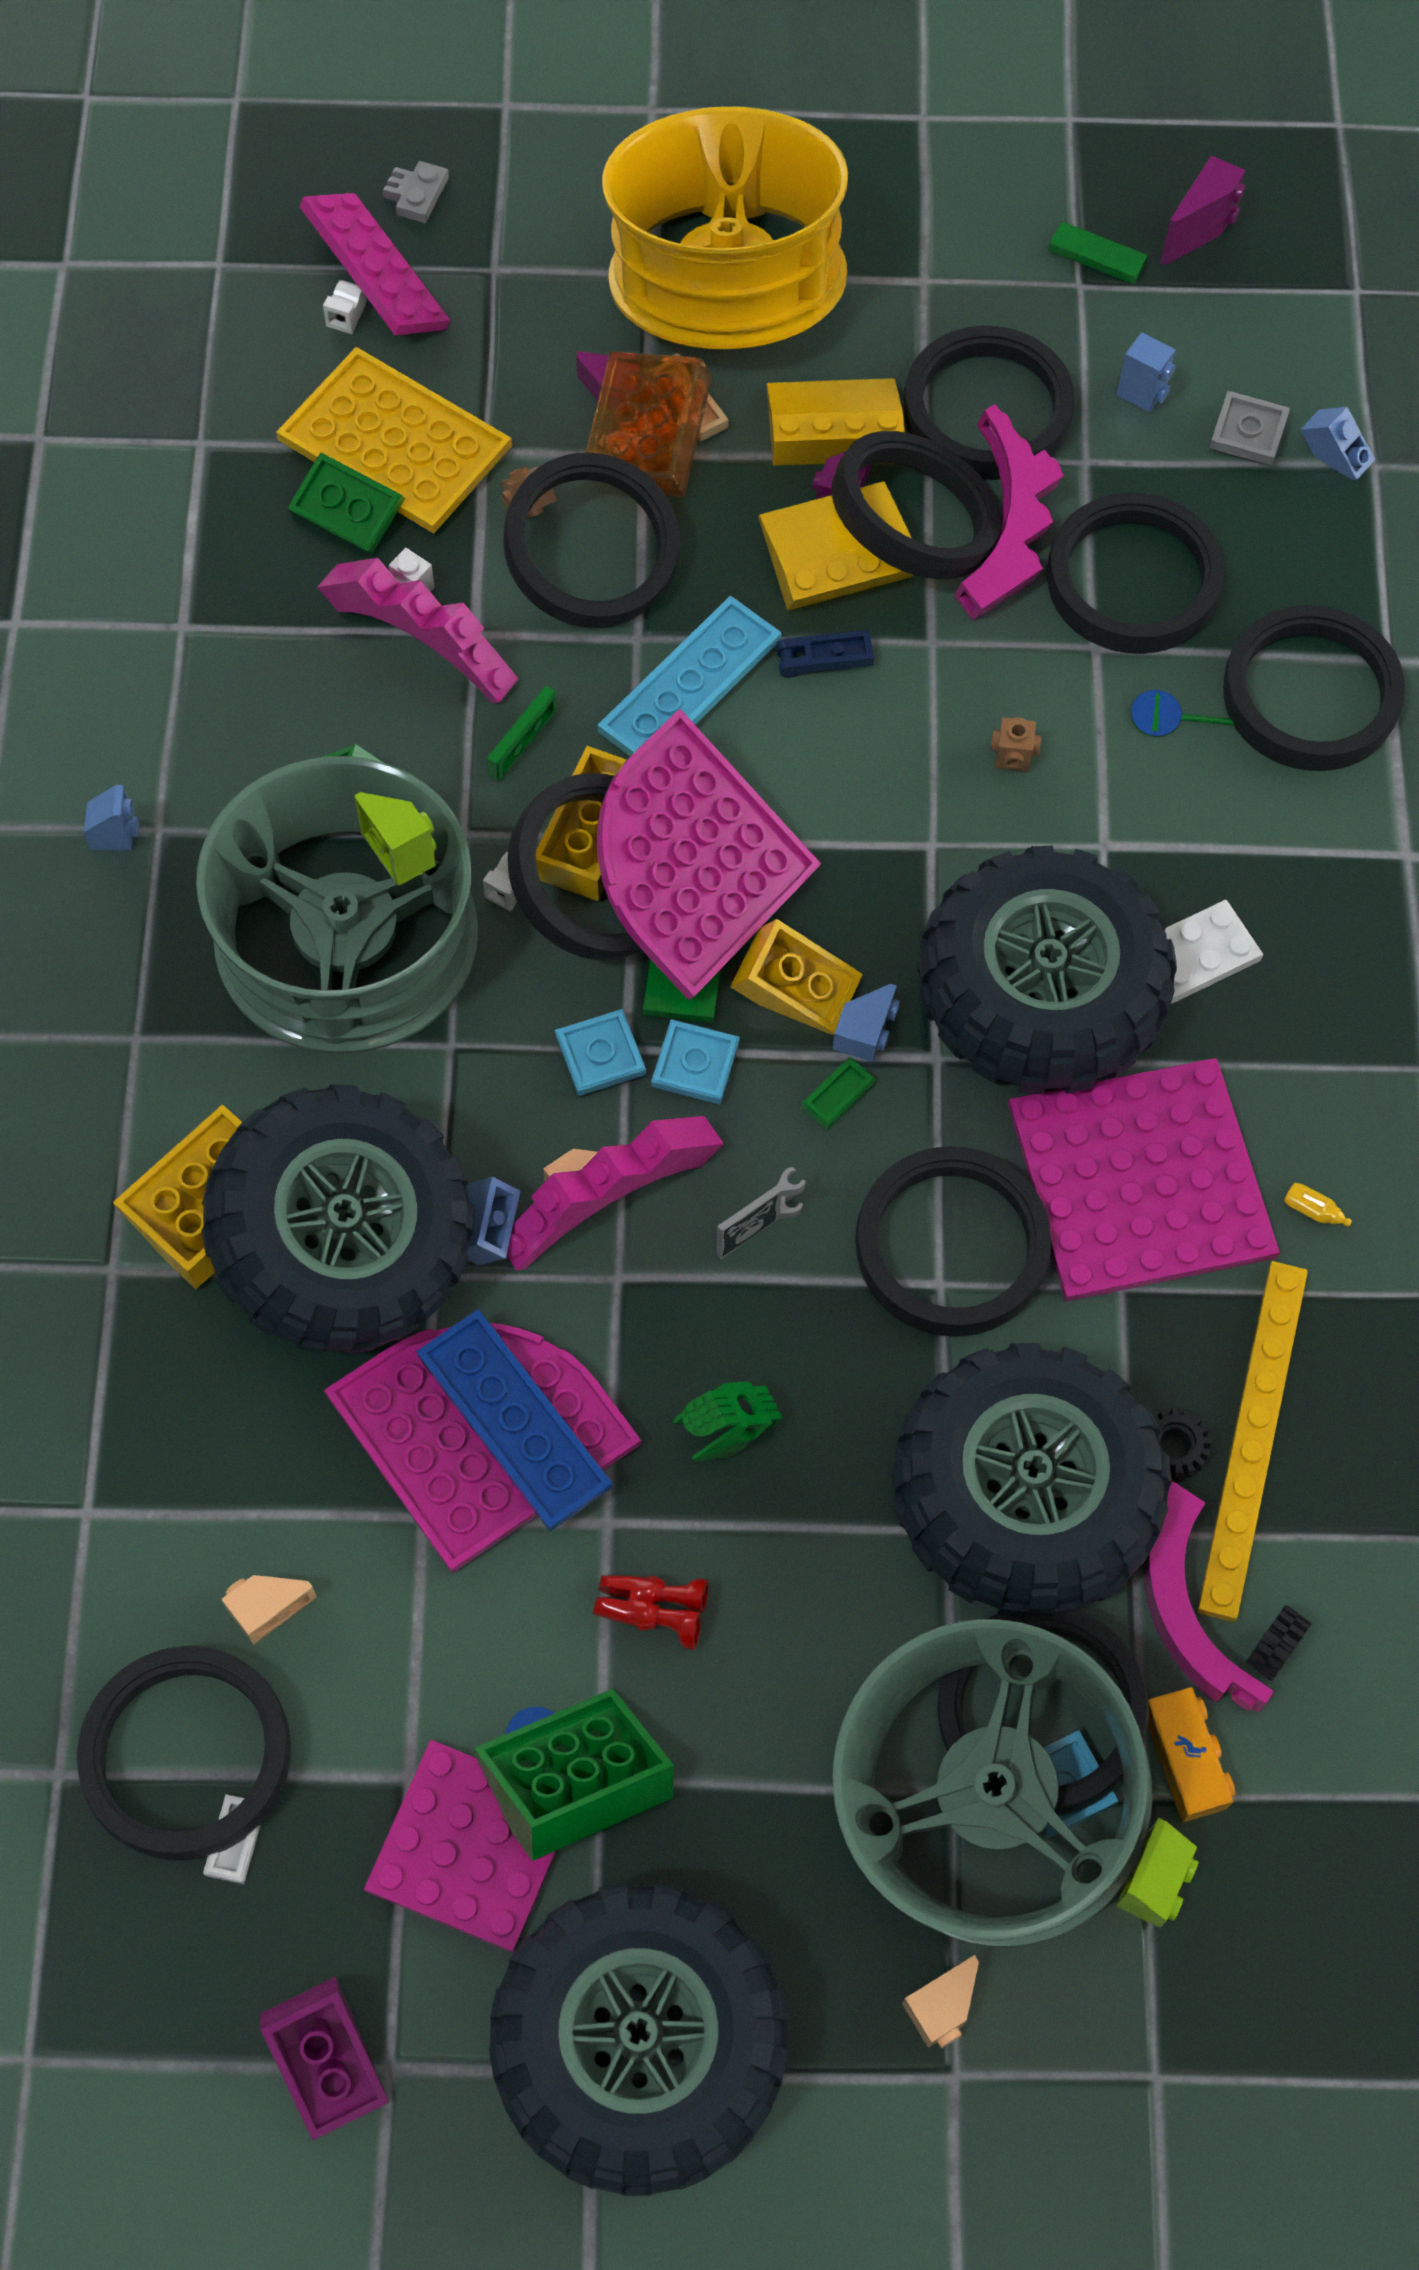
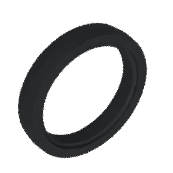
M1000 326L961 328L937 338L926 346L917 356L909 370L903 394L904 418L909 434L926 438L952 451L967 462L983 480H1000L999 469L992 451L968 447L946 436L930 419L923 399L924 391L931 378L946 365L971 356H998L1024 365L1034 372L1047 387L1052 398L1053 416L1046 428L1028 443L1034 456L1045 449L1048 455L1053 457L1064 443L1074 413V389L1071 377L1064 363L1044 343L1015 329Z
M879 431L862 436L849 447L840 459L832 479L831 494L833 504L839 518L850 534L877 558L899 570L930 579H955L972 573L988 557L1000 533L1001 514L999 506L983 478L967 462L938 443L914 434L898 431ZM890 462L914 468L934 478L950 490L966 508L974 528L973 541L956 548H940L918 542L898 532L882 520L866 502L859 486V470L873 463Z
M574 453L546 462L523 481L513 496L505 516L503 546L511 576L531 603L549 616L562 622L581 627L597 628L627 622L645 612L655 603L667 588L674 574L679 553L680 536L676 515L668 498L646 473L636 466L610 455ZM591 480L612 485L632 497L647 514L656 536V563L646 581L629 594L604 601L580 599L562 592L549 583L535 567L529 555L525 539L526 517L534 503L544 493L563 483Z
M1117 493L1095 499L1083 505L1063 523L1049 553L1047 567L1048 588L1052 602L1062 619L1086 640L1117 652L1130 654L1155 653L1183 644L1195 636L1207 624L1222 593L1224 561L1214 534L1192 511L1172 500L1152 494ZM1125 522L1152 525L1177 537L1194 555L1201 573V591L1196 600L1185 611L1171 619L1152 624H1131L1117 621L1093 609L1075 589L1069 572V558L1072 551L1088 534L1107 525Z
M1299 605L1279 609L1261 617L1250 625L1240 636L1228 658L1223 682L1225 707L1229 718L1232 719L1234 727L1241 737L1265 757L1288 767L1309 771H1329L1348 767L1364 760L1378 750L1388 738L1399 719L1405 693L1403 670L1389 642L1374 627L1362 619L1342 610L1317 605ZM1295 635H1316L1333 639L1359 654L1372 669L1380 689L1379 712L1368 726L1347 738L1334 741H1310L1291 736L1270 724L1253 704L1246 683V671L1250 661L1265 646L1281 638Z
M585 773L562 779L547 787L528 804L517 820L510 837L507 858L508 873L519 907L532 926L548 941L571 954L583 958L613 960L630 956L642 951V949L627 932L617 934L595 932L576 924L566 917L554 905L544 890L536 864L538 835L544 821L554 809L574 801L591 800L603 802L614 776L601 773Z
M955 1146L936 1147L913 1153L896 1162L871 1187L861 1207L856 1225L857 1259L863 1279L870 1292L884 1309L895 1318L915 1329L930 1334L951 1337L970 1336L990 1331L1005 1324L1020 1313L1031 1301L1039 1289L1049 1265L1051 1250L1050 1224L1047 1212L1038 1193L1030 1182L1010 1164L996 1156L976 1149ZM961 1176L982 1182L1004 1196L1019 1215L1027 1238L1026 1263L1016 1281L1006 1291L990 1301L975 1306L958 1308L944 1307L926 1302L903 1288L894 1279L884 1263L879 1247L878 1230L887 1207L906 1188L932 1177Z
M1078 1610L1053 1617L1052 1613L1027 1614L1025 1618L995 1614L987 1618L1035 1626L1053 1634L1074 1639L1093 1650L1105 1661L1117 1679L1121 1692L1138 1724L1144 1743L1149 1721V1704L1145 1683L1130 1650L1111 1629L1092 1616ZM977 1665L956 1670L944 1675L942 1678L938 1696V1721L947 1752L955 1742L966 1734L962 1721V1701L967 1682ZM1116 1746L1096 1770L1077 1781L1059 1786V1798L1055 1810L1057 1815L1068 1814L1087 1808L1106 1797L1121 1784L1124 1777ZM993 1776L991 1778V1785L986 1787L987 1794L992 1791L995 1796H1000L1002 1794L1001 1787L1007 1785L1006 1779L1004 1778L1003 1781H1000L997 1776Z
M180 1646L167 1648L145 1655L130 1663L112 1677L100 1690L85 1716L79 1735L77 1748L79 1780L92 1813L106 1831L121 1843L145 1855L159 1859H200L214 1853H220L241 1842L257 1826H260L270 1814L283 1791L288 1776L291 1755L290 1732L285 1712L276 1693L268 1682L248 1664L233 1655L207 1647ZM186 1675H199L219 1679L242 1692L255 1706L262 1722L265 1740L264 1757L254 1786L233 1811L222 1819L202 1828L171 1832L150 1828L137 1822L118 1806L110 1792L106 1778V1747L117 1718L137 1695L166 1679Z

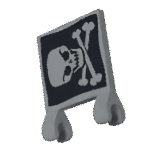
M794 1167L787 1168L782 1173L777 1186L717 1226L716 1255L720 1260L777 1220L795 1218L801 1214L803 1210L802 1203H799L794 1208H790L785 1204L794 1195L800 1194L806 1184L804 1179L796 1185L788 1182V1179L796 1174Z

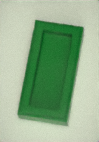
M849 1056L801 1103V1109L827 1131L876 1084V1078Z

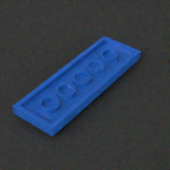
M479 1309L416 1351L417 1357L549 1532L613 1488L610 1479Z

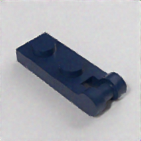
M869 630L785 638L776 643L777 656L781 658L779 663L780 674L785 678L795 677L799 673L873 666L874 664ZM796 653H803L804 657L794 658V655Z

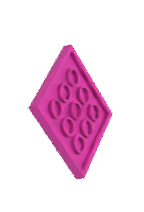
M430 1739L364 1890L376 1897L514 1954L557 1851L532 1861L513 1835L477 1759Z

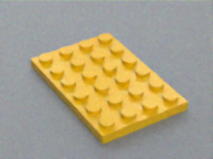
M358 347L351 351L276 432L278 441L315 462L321 452L401 494L405 500L398 513L433 534L512 447V438Z

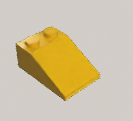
M776 919L762 926L757 931L731 984V988L762 1007L833 1035L845 1003L851 1001L863 974Z

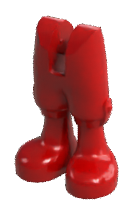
M601 1575L599 1591L610 1596L626 1598L627 1601L598 1597L594 1603L592 1612L594 1615L635 1626L641 1631L655 1629L657 1625L664 1626L678 1634L679 1642L684 1649H696L701 1630L700 1613H704L707 1605L709 1580L697 1578L686 1585L671 1586L666 1585L664 1580L655 1575L648 1577ZM662 1602L676 1603L685 1606L689 1610L664 1609L655 1604Z

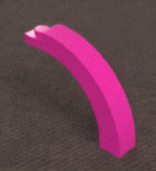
M1172 1482L1168 1491V1512L1161 1533L1144 1561V1584L1153 1623L1162 1643L1174 1662L1203 1693L1217 1703L1225 1691L1232 1695L1231 1699L1238 1706L1248 1711L1253 1709L1259 1713L1274 1691L1226 1658L1205 1634L1192 1609L1185 1582V1552L1189 1534L1205 1502L1180 1485Z

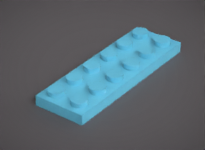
M730 595L598 724V733L631 756L679 709L696 725L776 646V643L781 640L782 632Z

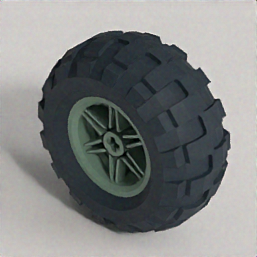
M1053 845L1031 846L1025 850L1024 854L1015 856L1010 851L1002 853L979 864L977 872L971 871L968 875L966 873L962 875L943 894L941 904L930 914L923 933L918 966L921 982L920 997L926 1016L930 1021H935L939 1030L938 1037L956 1058L958 1057L959 1060L966 1058L973 1064L974 1073L995 1084L1002 1080L1018 1085L1019 1092L1041 1095L1045 1089H1063L1066 1094L1089 1089L1094 1086L1097 1079L1115 1078L1133 1066L1140 1053L1152 1046L1163 1028L1175 992L1174 978L1177 970L1175 947L1172 940L1167 939L1165 932L1167 924L1150 896H1142L1138 892L1139 886L1134 878L1118 866L1110 870L1097 863V855L1075 849L1074 855L1054 852ZM1007 968L1016 970L1009 976L1005 972ZM1069 989L1075 990L1078 995L1074 998H1067V991Z
M330 1084L327 1088L311 1091L307 1088H301L281 1095L278 1100L263 1109H257L238 1126L235 1133L222 1148L208 1177L202 1201L204 1215L201 1232L205 1254L207 1257H210L217 1275L216 1282L229 1302L234 1301L250 1318L249 1322L268 1336L276 1335L294 1343L295 1348L320 1354L323 1351H344L346 1354L371 1351L388 1342L398 1341L420 1327L444 1304L447 1296L459 1282L469 1259L467 1251L470 1238L474 1234V1207L469 1204L466 1185L469 1181L460 1159L452 1157L443 1143L445 1136L427 1118L424 1121L420 1120L404 1108L405 1102L383 1092L380 1095L361 1092L356 1085ZM332 1174L336 1176L338 1180L336 1188L325 1178L327 1175ZM364 1187H370L374 1191V1197L361 1199L360 1190ZM299 1199L307 1200L310 1209L299 1211L296 1205ZM339 1208L345 1210L344 1216L347 1218L344 1222L338 1220L339 1213L336 1211ZM369 1225H380L382 1227V1234L377 1236ZM312 1236L318 1243V1246L314 1249L308 1248L304 1242L305 1237ZM351 1249L354 1252V1259L346 1261L341 1258V1250Z
M1010 1343L1009 1348L997 1352L989 1351L988 1348L982 1349L961 1358L959 1364L949 1372L939 1373L921 1391L918 1401L911 1412L906 1415L898 1437L892 1469L894 1479L893 1502L899 1525L906 1530L912 1543L911 1550L929 1572L934 1570L948 1583V1590L971 1604L974 1600L997 1608V1614L1025 1618L1027 1614L1052 1613L1053 1617L1079 1611L1084 1605L1096 1600L1103 1601L1123 1587L1130 1576L1143 1565L1161 1533L1168 1512L1167 1499L1171 1485L1169 1456L1166 1452H1163L1159 1438L1161 1430L1150 1409L1147 1406L1143 1407L1142 1404L1139 1405L1132 1397L1130 1392L1132 1387L1113 1370L1108 1369L1104 1372L1088 1363V1355L1063 1347L1061 1352L1040 1349V1344ZM1035 1436L1047 1440L1042 1449L1036 1448ZM1004 1444L1009 1448L1010 1452L996 1449V1446ZM1065 1462H1072L1076 1466V1470L1061 1465ZM1029 1468L1038 1470L1036 1478L1028 1476ZM989 1481H997L1000 1484V1491L998 1493H992L987 1488ZM1055 1499H1064L1067 1502V1507L1064 1510H1056ZM1015 1510L1029 1512L1030 1517L1020 1519L1016 1516Z
M626 1882L598 1888L599 1891L576 1901L570 1899L549 1913L547 1919L529 1937L525 1936L509 1959L507 1971L499 1988L496 1989L490 2015L489 2053L493 2079L504 2109L521 2138L541 2160L543 2159L565 2175L566 2178L591 2189L618 2193L622 2196H651L676 2189L682 2190L708 2179L714 2172L730 2161H733L754 2140L757 2132L770 2114L783 2081L788 2054V2018L783 1992L780 1991L775 1979L771 1962L756 1939H752L737 1924L733 1915L711 1900L706 1902L687 1894L683 1888L655 1883V1886H629ZM642 1985L646 1989V1997L642 2001L637 2002L631 1998L630 1990L633 1986ZM679 2006L682 2009L683 2016L680 2021H670L667 2018V2011L670 2007ZM603 2007L610 2012L611 2017L607 2023L595 2021L594 2013L598 2008ZM639 2024L646 2026V2035L649 2039L647 2042L640 2039L637 2045L631 2042L632 2036L628 2030L631 2027L637 2029ZM675 2049L680 2050L684 2055L683 2062L676 2066L671 2065L667 2058L670 2051ZM605 2051L610 2055L611 2062L607 2067L596 2065L594 2058L598 2052ZM644 2073L648 2078L647 2085L643 2088L634 2087L631 2082L634 2074Z

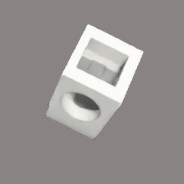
M343 280L338 282L332 297L328 296L323 304L326 327L353 334L367 301V297L358 285ZM336 315L345 316L346 322L337 320Z
M507 851L499 861L497 868L494 871L490 870L483 879V888L486 899L512 911L517 900L510 884Z

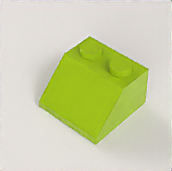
M363 792L354 795L361 834L397 886L436 866L434 851L437 850V846L431 836L434 827L424 811L419 813L410 801Z
M1158 1818L1147 1832L1139 1859L1124 1885L1116 1907L1159 1928L1166 1923L1168 1918L1174 1921L1184 1899L1178 1896L1183 1881L1188 1884L1191 1882L1199 1861L1193 1859L1197 1846L1167 1821Z

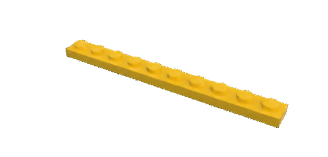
M1271 1261L1268 1269L1197 1613L1233 1623L1237 1620L1308 1273L1306 1269Z

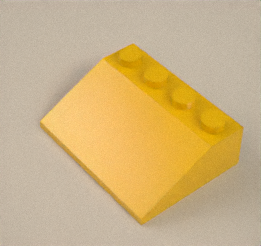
M895 378L767 383L773 466L825 464L828 458L847 451L857 439L864 435L879 431L905 432L903 412Z
M885 481L861 487V492L873 511L892 528L911 538ZM832 495L763 513L758 516L787 611L913 577V574L899 570L877 558L850 534L835 510Z
M223 1104L113 1201L114 1206L165 1261L195 1289L215 1273L210 1257H207L205 1254L201 1232L204 1215L202 1201L207 1180L222 1148L235 1133L238 1126L243 1123Z

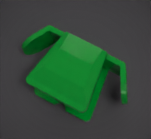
M748 1381L723 1383L688 1403L685 1409L672 1421L674 1425L684 1424L685 1428L694 1436L707 1437L724 1427L735 1426L693 1455V1461H709L715 1458L733 1457L766 1429L770 1430L779 1425L783 1417L780 1411H777L776 1404L772 1403L774 1400L771 1395H768L769 1391L766 1385L753 1387L752 1383ZM740 1398L748 1402L752 1409V1415L745 1413L738 1404ZM756 1427L751 1431H745L746 1428Z

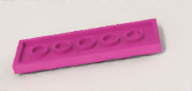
M355 193L305 196L302 198L301 210L394 335L447 330L450 323L449 317Z

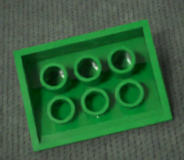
M614 1689L474 1747V1755L513 1835L532 1861L673 1798V1763Z

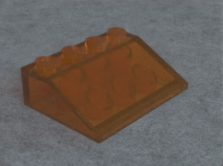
M610 352L586 453H600L622 459L651 477L665 495L685 496L712 381V375L702 358Z

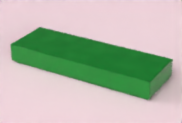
M1063 221L1056 230L1048 247V251L1131 284H1135L1148 258V255Z
M545 686L486 758L488 776L497 782L501 780L557 711L555 690Z

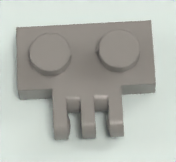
M422 161L418 162L414 172L397 167L394 168L391 173L392 177L388 179L387 186L384 187L382 195L386 199L398 202L396 205L397 215L426 223L449 178L448 169Z

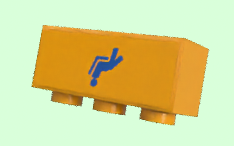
M1192 1687L1149 1699L1148 1728L1182 1823L1227 1810L1234 1802L1232 1796H1235V1787L1228 1772L1223 1773L1218 1758L1222 1756L1221 1748L1214 1734L1210 1735L1204 1721L1208 1719V1714L1203 1699L1195 1696Z

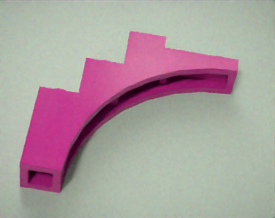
M996 404L984 411L976 425L989 444L999 469L1003 491L1001 529L989 557L979 569L960 584L954 594L973 621L1035 581L1042 571L1043 567L1040 564L1038 555L1027 546L1044 536L1054 521L1048 508L1038 500L1055 490L1064 477L1059 463L1050 457L1045 449L1037 455H1033L1029 443L1018 435L1012 427L1008 415L1001 412Z
M379 558L337 564L317 587L338 612H354L377 618L409 633L431 647L473 682L491 703H499L519 679L481 634L484 627L464 603L441 605L421 580L399 583Z
M705 1116L651 1121L631 1144L602 1147L581 1170L553 1173L531 1196L534 1203L513 1224L507 1257L516 1270L527 1269L545 1250L594 1213L628 1193L660 1178L684 1170L702 1167L724 1143Z

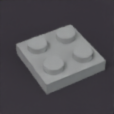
M1227 391L1209 448L1272 466L1290 408Z

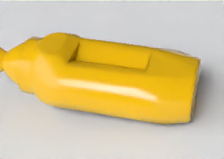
M1294 1182L1284 1199V1202L1289 1207L1319 1223H1330L1332 1225L1343 1223L1345 1227H1349L1352 1224L1351 1219L1345 1218L1341 1209L1337 1207L1332 1199L1304 1184Z

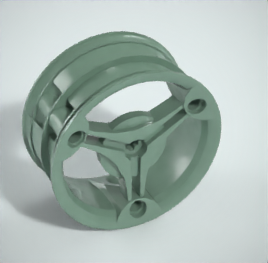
M329 756L295 762L262 776L237 794L221 811L205 838L197 866L196 886L201 914L208 932L214 940V952L218 971L225 989L236 1006L250 1021L269 1035L290 1045L323 1053H358L387 1047L418 1033L431 1024L451 1005L465 985L472 970L478 945L477 913L470 891L471 862L469 848L458 819L450 807L433 789L412 774L380 761L359 757ZM359 792L410 801L419 813L424 811L428 815L434 827L431 836L437 846V850L434 851L436 866L400 886H397L392 878L376 882L374 879L362 874L350 872L333 873L316 880L282 866L278 856L285 849L313 837L339 832H361L354 795ZM276 882L298 893V897L276 885ZM266 897L290 914V929L297 949L305 959L320 968L321 990L305 989L274 980L250 966L240 957L235 938L236 917L239 906L248 905ZM430 904H434L443 911L452 914L449 924L440 938L416 962L387 979L355 988L359 971L379 961L390 949L395 940L398 922ZM334 972H344L342 990H332Z
M979 1619L962 1621L936 1628L905 1643L880 1663L862 1684L847 1710L836 1742L833 1762L835 1808L845 1841L856 1863L873 1886L899 1910L918 1922L956 1939L987 1946H1018L1049 1940L1074 1929L1098 1913L1117 1894L1134 1869L1145 1844L1151 1817L1152 1781L1144 1743L1130 1706L1110 1676L1090 1656L1060 1636L1035 1626L1006 1620ZM1020 1658H1026L1033 1663L1031 1673L1024 1678L1015 1677L1011 1673L1013 1663ZM988 1664L992 1672L1001 1680L1000 1692L988 1727L978 1728L965 1734L951 1746L942 1760L937 1784L904 1800L891 1803L875 1789V1774L882 1744L895 1718L918 1692L935 1680L962 1668ZM1058 1679L1082 1695L1096 1710L1112 1735L1122 1764L1124 1805L1115 1839H1102L1087 1847L1076 1838L1055 1813L1059 1798L1057 1771L1049 1754L1038 1741L1030 1736L1032 1703L1035 1690L1052 1685ZM1011 1687L1024 1690L1017 1729L1004 1726ZM993 1776H997L1000 1781H1003L1004 1778L1007 1781V1785L1001 1787L1002 1794L1000 1796H995L992 1791L988 1794L986 1792V1787L991 1785V1778ZM939 1801V1806L943 1813L904 1825L899 1813ZM880 1815H890L893 1821L892 1830L886 1835H875L873 1831L874 1820ZM1048 1824L1080 1852L1073 1858L1070 1864L1039 1837ZM952 1827L958 1835L971 1844L989 1850L1003 1851L1015 1849L1028 1843L1065 1871L1061 1884L1062 1900L1041 1910L1019 1916L985 1917L973 1915L950 1907L926 1893L904 1872L897 1861L902 1855L905 1837L919 1832ZM1088 1861L1098 1863L1102 1869L1099 1877L1088 1884L1082 1882L1079 1877L1081 1865Z

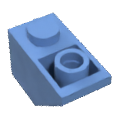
M1348 407L1320 409L1301 428V432L1314 456L1351 480H1357L1375 461Z
M115 785L87 802L84 835L90 850L132 851L133 837H138L139 819L137 816H133V800L127 798L124 785Z
M888 984L845 1003L834 1033L832 1050L874 1062L877 1050L884 1052L890 1031L885 1030L888 1019L895 1021L898 1013L900 1000L895 999L897 986Z

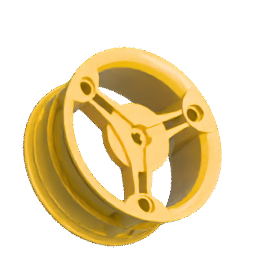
M711 107L685 111L656 120L632 133L612 152L604 167L602 176L604 199L613 214L611 237L615 248V253L609 267L608 280L610 293L619 310L631 322L652 335L677 344L706 349H740L766 345L797 335L821 321L837 305L843 295L847 281V262L839 245L842 232V218L839 207L847 191L848 168L840 149L826 134L802 120L779 112L750 107ZM702 212L709 217H713L709 223L689 232L683 238L681 244L649 233L659 225L684 215ZM771 213L792 220L805 228L773 241L765 230L750 224L747 219Z

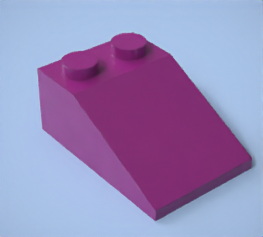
M1214 156L1209 158L1170 219L1160 263L1167 265L1221 236L1228 224L1233 225L1240 212V207L1237 204L1242 199L1246 189V185L1242 184L1246 170Z
M336 1977L260 2013V2030L312 2140L389 2103L362 2034Z

